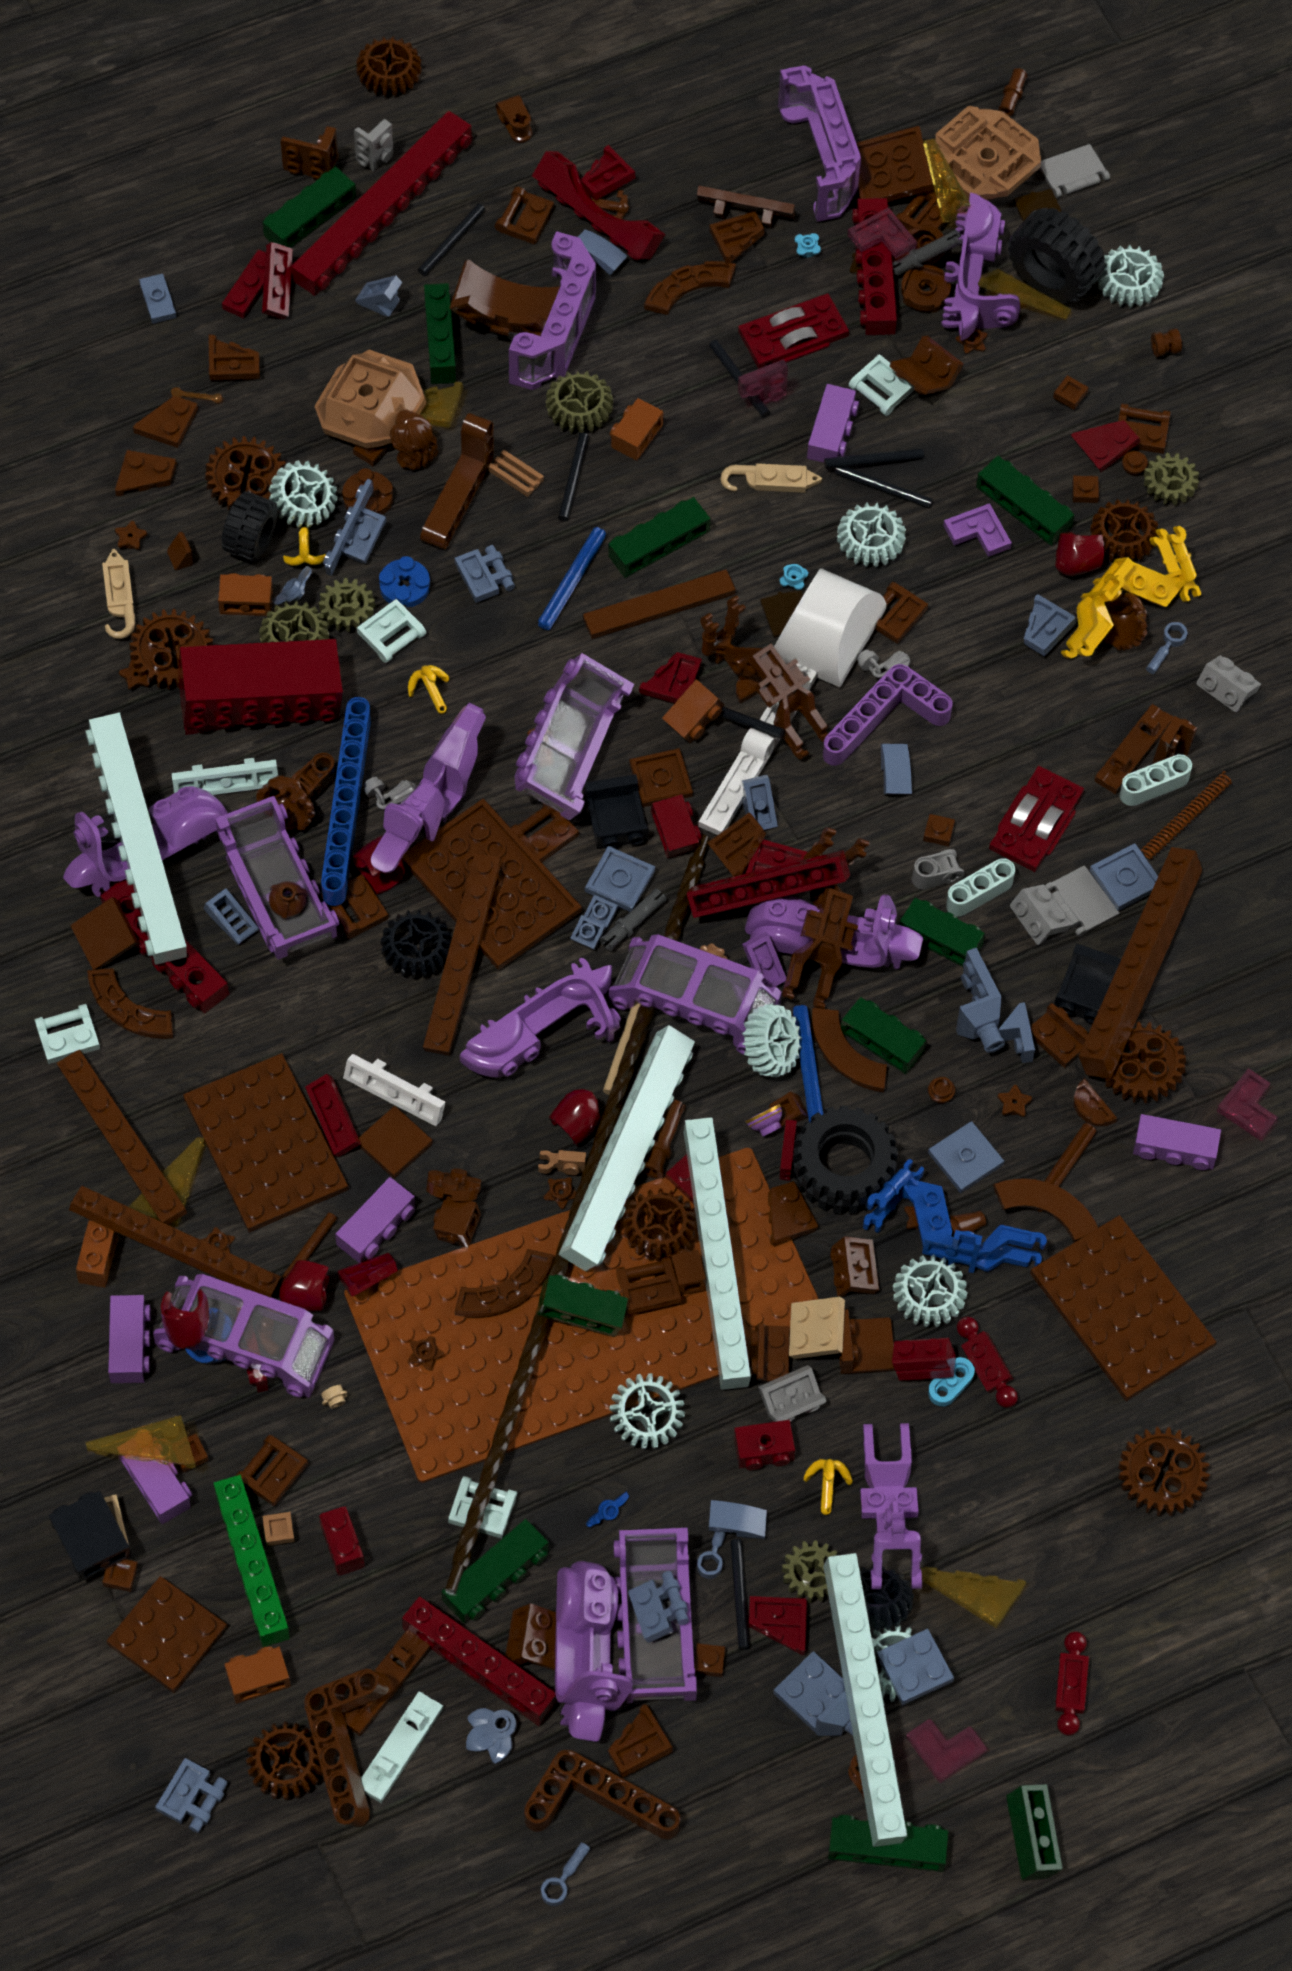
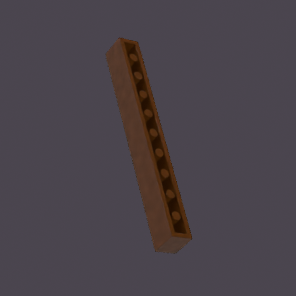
M1171 847L1080 1051L1079 1058L1086 1075L1111 1079L1202 873V867L1195 850Z

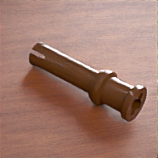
M673 1100L666 1109L663 1117L664 1122L658 1130L655 1143L647 1156L642 1173L650 1178L659 1179L663 1177V1167L666 1160L672 1154L671 1142L685 1110V1105L678 1100Z

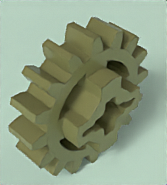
M1166 453L1163 459L1157 455L1155 462L1150 460L1148 468L1145 469L1144 486H1148L1147 493H1155L1154 500L1156 501L1159 498H1163V504H1167L1168 500H1172L1173 504L1177 505L1178 499L1185 503L1187 496L1193 497L1195 489L1198 487L1199 472L1195 471L1196 465H1188L1189 458L1185 457L1181 460L1178 453H1176L1174 458L1169 453Z
M344 578L342 584L334 580V587L332 588L327 585L325 587L326 593L320 594L319 611L324 615V619H327L328 626L335 623L336 630L338 631L342 626L346 627L347 632H350L351 626H355L357 629L361 622L364 623L368 620V617L374 615L375 600L373 599L372 590L367 591L365 583L358 586L357 579H354L352 583H348V579ZM361 600L364 602L363 608L360 607ZM331 602L334 603L333 609L330 607Z
M814 1540L813 1546L810 1547L806 1541H803L802 1549L793 1546V1556L790 1554L785 1556L787 1564L782 1566V1572L786 1573L783 1576V1583H790L788 1587L790 1593L795 1590L798 1591L797 1598H802L803 1595H806L808 1602L811 1603L813 1597L817 1596L818 1600L822 1602L824 1594L828 1595L823 1567L824 1562L828 1557L837 1556V1551L834 1550L829 1553L827 1543L822 1548L818 1547L817 1540ZM813 1569L817 1570L814 1571L813 1574L808 1573V1571L811 1572ZM794 1570H796V1574L800 1575V1582L797 1580Z

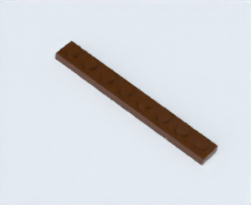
M478 853L474 855L423 1045L424 1051L448 1056L451 1054L502 863L499 857Z
M80 1049L57 1062L56 1064L159 1221L169 1225L187 1214L184 1205Z
M82 1185L70 1204V1211L227 1283L272 1297L281 1279L279 1275Z

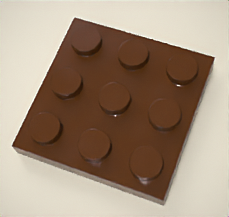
M920 126L856 143L861 156L858 182L861 199L887 198V202L934 190Z
M160 1576L106 1642L112 1649L172 1693H175L226 1631L227 1624Z

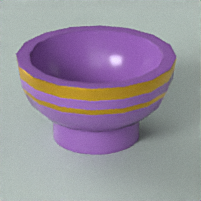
M778 1104L745 1122L752 1130L760 1131L763 1137L781 1128L779 1123L782 1116L781 1106Z

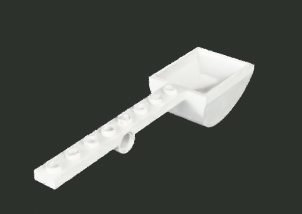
M820 568L794 610L774 648L786 664L795 658L799 663L796 665L805 677L808 675L811 679L802 685L807 690H810L816 678L841 687L858 655L876 628L879 618H882L886 610L885 599L875 591ZM779 702L770 708L767 706L760 720L773 724ZM797 711L790 714V722ZM753 728L748 730L741 745V752L699 820L700 828L719 835L728 828L745 799L742 780L759 776L781 738Z

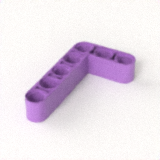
M904 664L894 665L824 739L823 759L827 764L833 766L843 763L900 701L936 726H943L951 718L952 699ZM901 679V680H903V682H898V681H895V680ZM885 696L887 697V699H881L879 697ZM936 708H942L944 711H938ZM869 713L872 716H865L863 714ZM851 730L855 731L856 733H848L846 731ZM830 748H838L840 750L834 751Z

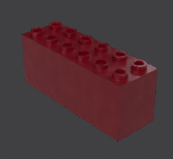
M336 639L180 647L178 680L184 728L200 729L204 726L228 727L240 724L252 726L259 723L280 724L282 722L304 723L313 720L328 722L339 719L343 690Z

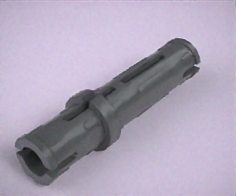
M955 229L919 249L914 248L910 250L908 255L892 262V267L896 266V268H893L894 273L897 276H901L915 267H922L926 261L963 244V240L958 239L961 237L960 233Z
M655 888L623 919L619 918L615 922V926L600 938L601 944L604 945L609 939H612L605 947L607 950L612 951L625 937L629 938L634 933L633 930L666 902L665 895L663 894L655 900L661 893L659 889Z

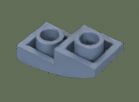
M584 230L578 236L592 259L609 275L627 257L615 245L591 231Z
M881 744V770H884V795L912 794L908 745Z
M594 895L584 916L581 915L570 939L595 950L600 943V938L605 935L619 909L618 905Z
M711 1500L709 1531L737 1533V1537L765 1539L767 1510L744 1504Z

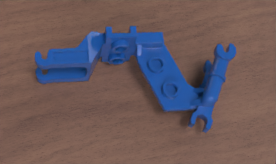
M911 1159L906 1161L903 1168L890 1181L885 1182L884 1187L879 1193L871 1194L868 1198V1210H872L874 1204H878V1207L872 1213L865 1216L863 1221V1228L865 1230H868L870 1224H874L875 1232H879L882 1228V1221L887 1215L895 1210V1206L902 1198H908L914 1206L923 1246L922 1254L935 1255L938 1258L945 1257L948 1260L947 1266L952 1263L970 1266L968 1272L974 1273L975 1266L988 1272L1005 1262L1028 1267L1031 1260L1035 1261V1266L1039 1265L1042 1261V1256L1037 1251L1007 1246V1244L1031 1249L1035 1242H1039L1040 1249L1043 1250L1047 1239L1040 1232H1031L999 1225L984 1243H981L982 1236L976 1235L971 1231L955 1230L954 1237H952V1228L942 1186L919 1181L923 1176L924 1168L921 1166L917 1172H911L909 1170L913 1164Z

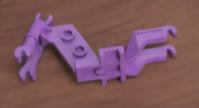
M900 1423L901 1460L888 1462L876 1460L874 1456L872 1424H863L865 1479L870 1488H861L860 1490L862 1519L876 1518L877 1531L874 1536V1552L871 1557L873 1561V1570L870 1573L871 1590H881L882 1552L885 1549H911V1589L922 1588V1573L920 1569V1561L922 1560L920 1553L921 1537L918 1532L909 1531L905 1528V1518H918L917 1487L905 1488L910 1477L912 1463L909 1423Z

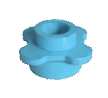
M815 233L804 236L801 234L795 237V242L798 245L796 249L797 254L806 258L819 254L821 251L820 246H818L819 236Z
M798 564L786 565L784 567V575L780 578V584L801 590L804 588L803 581L808 576V571Z

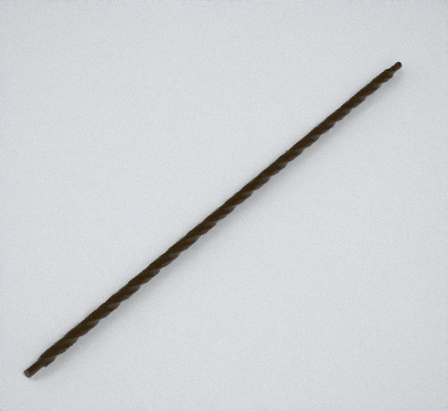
M701 835L698 847L695 848L693 856L689 858L688 866L683 875L677 899L673 905L664 937L679 940L683 920L690 907L687 892L698 882L705 863L703 857L710 840L707 835ZM659 957L655 958L653 970L646 985L647 988L659 992L664 984L670 967V961ZM640 1005L637 1011L630 1038L626 1044L617 1076L613 1082L605 1111L595 1135L593 1147L582 1174L581 1183L573 1200L569 1218L564 1227L556 1257L551 1265L548 1276H565L570 1261L558 1254L619 1118L624 1095L629 1088L635 1070L636 1059L641 1053L647 1035V1026L655 1011L653 1006L645 1007ZM536 1313L519 1360L518 1369L507 1395L505 1408L502 1411L493 1437L492 1446L480 1475L479 1485L474 1493L465 1525L453 1555V1567L445 1587V1591L450 1593H456L463 1569H467L470 1561L472 1547L478 1537L484 1519L485 1508L490 1501L497 1480L498 1469L504 1460L510 1442L511 1430L517 1421L524 1399V1392L529 1385L536 1364L537 1353L543 1344L549 1326V1318L537 1315Z

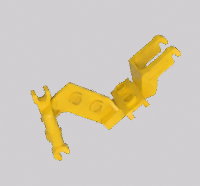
M1173 527L1176 535L1168 534L1164 529H1157L1156 533L1159 538L1151 537L1149 539L1153 546L1158 547L1163 559L1162 564H1165L1168 574L1163 575L1133 562L1129 557L1116 559L1101 578H1096L1092 582L1095 585L1089 593L1082 594L1080 597L1082 601L1077 605L1078 628L1066 642L1070 652L1068 650L1061 651L1063 657L1068 659L1074 658L1078 654L1082 657L1093 654L1095 648L1113 627V622L1104 603L1117 599L1122 590L1132 592L1136 596L1162 607H1167L1178 592L1183 602L1191 600L1188 595L1189 589L1192 591L1193 597L1201 595L1199 586L1194 582L1197 574L1190 558L1191 553H1188L1184 543L1186 531L1183 527ZM1170 543L1172 544L1176 555H1174Z

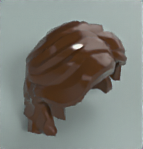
M402 410L397 414L395 425L390 430V438L394 449L400 451L397 454L398 464L402 468H409L413 471L422 468V466L426 468L428 461L432 462L439 451L437 438L432 433L433 428L430 421L409 410Z
M1132 592L1121 593L1114 601L1104 603L1113 622V627L1106 634L1104 641L1106 644L1113 645L1117 651L1131 649L1133 645L1139 646L1147 635V624L1145 621L1147 612L1141 600Z
M276 776L269 779L267 784L263 785L256 792L257 802L274 796L278 805L283 804L288 816L287 819H284L285 830L288 832H293L296 828L298 830H305L315 815L311 800L302 789L300 782L294 778ZM270 807L263 809L264 812L270 814L271 818L274 819Z

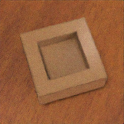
M290 1512L262 1516L266 1546L295 1542Z

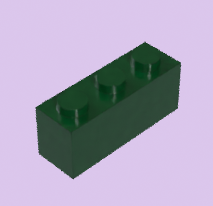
M914 898L899 922V925L908 927L923 937V947L962 967L965 962L966 952L977 948L979 952L984 941L985 933L979 927L960 921L954 914L943 912L926 900L921 901Z
M860 997L842 1019L841 1030L843 1034L905 1075L925 1051L926 1039H924L920 1032L914 1029L910 1030L896 1016L888 1015L880 1010L879 1006L873 1001H866Z
M549 1275L542 1284L536 1314L615 1337L622 1329L628 1298L621 1296L620 1293L613 1290L603 1291L596 1289L589 1283L569 1281L567 1277L562 1275Z
M1047 1784L1021 1785L1006 1795L1021 1880L1048 1879L1063 1868Z

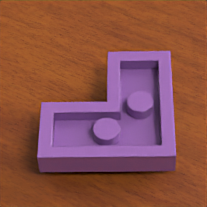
M990 503L944 520L943 526L954 545L977 537L988 557L1011 548L1012 543Z
M764 932L742 944L751 965L750 968L759 971L764 976L762 980L764 985L772 988L786 981L785 973L769 934ZM731 984L736 999L741 1004L747 989Z

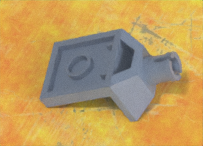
M977 948L966 952L965 962L963 963L964 970L961 975L965 989H970L973 995V1002L960 1006L956 1032L958 1035L970 1039L979 1037L985 1051L991 1053L999 1050L1005 1044L998 1031L1001 995Z
M813 1651L774 1689L773 1694L818 1736L842 1735L845 1731L853 1736L844 1680Z

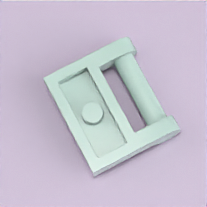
M879 354L851 379L848 386L852 390H858L877 405L881 413L888 416L915 389L910 382L899 378L895 371L889 367L890 362ZM868 379L890 398L885 400L864 382Z
M397 599L357 627V633L374 649L384 663L390 661L393 658L392 655L411 641L421 638L426 634L423 625ZM408 625L411 628L387 647L383 644V642Z
M86 1004L79 1005V1009L52 1017L34 1019L48 1064L58 1062L79 1049L82 1054L100 1049ZM79 1019L83 1021L81 1025L47 1034L46 1029Z
M463 1476L448 1518V1523L464 1527L473 1499L467 1497L468 1492L474 1494L479 1483L473 1482L472 1478ZM496 1488L493 1489L490 1499L504 1502L501 1507L488 1503L479 1532L502 1539L516 1501L517 1491L509 1489L507 1492Z

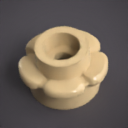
M335 1385L321 1393L324 1400L322 1405L330 1406L331 1409L343 1405L346 1402L344 1398L347 1396V1391H344L341 1385Z

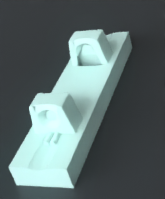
M254 758L244 759V764L208 769H203L202 764L192 766V771L172 773L174 793L183 787L193 786L216 795L260 789L263 785L267 784L269 779L278 776L276 760L255 762Z
M420 1691L417 1693L362 1776L361 1781L366 1795L380 1803L383 1802L443 1710V1705ZM408 1721L415 1723L418 1730L407 1724Z

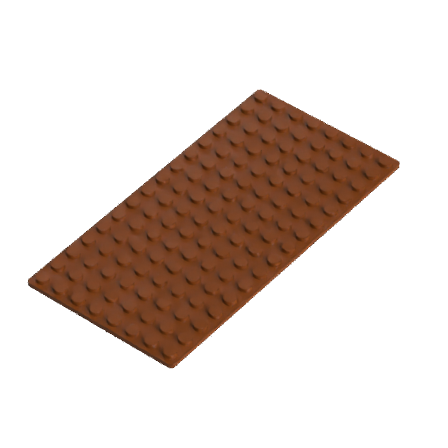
M744 1148L718 1157L748 1362L750 1363V1358H754V1347L750 1346L751 1330H755L757 1324L788 1326L790 1341L791 1303L817 1300L818 1297L792 1239L774 1245L770 1243L769 1237L772 1235V1226L769 1223L770 1206L768 1205V1192L770 1189L752 1149ZM665 1176L636 1186L624 1204L626 1209H630L631 1200L638 1202L639 1194L647 1197V1193L651 1189L654 1195H656L659 1189L662 1188L663 1195H668L671 1190L674 1192V1198L682 1195L684 1198L683 1204L690 1203V1211L695 1213L694 1204ZM570 1210L471 1244L469 1248L463 1247L400 1269L388 1278L377 1282L355 1296L351 1297L348 1291L345 1290L346 1301L419 1482L425 1483L486 1461L500 1416L505 1408L510 1386L518 1369L526 1339L531 1331L542 1284L528 1299L516 1307L499 1314L483 1317H463L454 1314L460 1288H480L502 1283L519 1267L526 1255L527 1249L554 1254L555 1259ZM623 1214L614 1226L616 1232L613 1239L604 1249L606 1255L599 1266H594L584 1271L570 1262L565 1277L572 1282L592 1284L599 1290H613L623 1296L617 1279L616 1268L625 1267V1269L659 1261L656 1260L653 1254H651L649 1259H646L645 1251L637 1255L635 1252L636 1246L629 1247V1238H625L623 1234L626 1229L622 1226V1222L626 1218ZM646 1214L642 1215L637 1223L639 1230L648 1222ZM680 1220L676 1221L675 1226L671 1228L673 1236L682 1227ZM696 1226V1230L693 1231L695 1233L694 1240L689 1241L688 1249L691 1251L698 1250L702 1262L698 1228ZM661 1272L629 1279L628 1281L630 1284L665 1276V1274ZM707 1290L681 1295V1303L632 1314H627L626 1310L622 1329L615 1337L549 1318V1326L543 1344L537 1353L533 1374L524 1392V1399L517 1421L511 1430L510 1442L506 1453L616 1414V1412L609 1411L610 1405L618 1404L611 1399L613 1394L621 1395L617 1390L619 1385H623L628 1389L625 1382L628 1378H631L636 1384L637 1374L642 1375L644 1382H646L649 1373L653 1375L652 1382H656L658 1377L662 1376V1386L665 1387L668 1382L673 1383L669 1390L670 1393L718 1377L719 1372ZM429 1336H432L435 1347L443 1351V1356L433 1360L430 1370H427L421 1363L410 1364L408 1359L412 1355L413 1350L409 1342L411 1340L427 1339ZM423 1351L422 1354L426 1355L427 1351ZM646 1390L647 1392H649V1396L652 1400L661 1397L659 1394L653 1391ZM638 1392L633 1393L627 1398L625 1410L639 1405Z

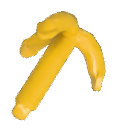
M302 526L299 531V555L296 557L284 555L283 559L286 564L291 566H297L304 562L310 565H318L323 563L326 554L324 553V555L319 556L309 554V529Z
M424 665L420 670L415 671L409 679L407 688L409 697H413L417 682L422 678L437 712L444 714L447 711V707L435 682L436 676L445 682H448L450 678L440 668Z
M820 1459L809 1466L803 1480L807 1482L817 1471L823 1469L821 1513L828 1515L832 1509L834 1470L841 1474L848 1485L852 1484V1478L848 1468L839 1460Z

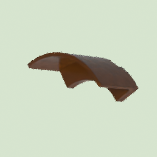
M466 260L450 309L473 324L478 321L491 326L490 331L509 336L510 332H527L541 336L560 286L533 287L514 283L485 271L471 260Z

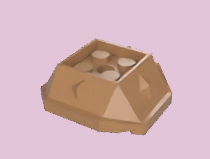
M968 106L935 135L936 174L968 199L970 198V192L988 201L1008 196L1041 166L1039 140L1002 111L978 109V107Z
M367 350L362 354L352 355L346 363L336 369L314 407L325 434L369 449L392 443L390 430L395 425V419L400 411L409 410L420 415L427 402L413 364Z

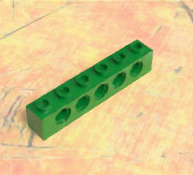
M241 1475L214 1482L217 1502L262 1648L289 1640L286 1619Z

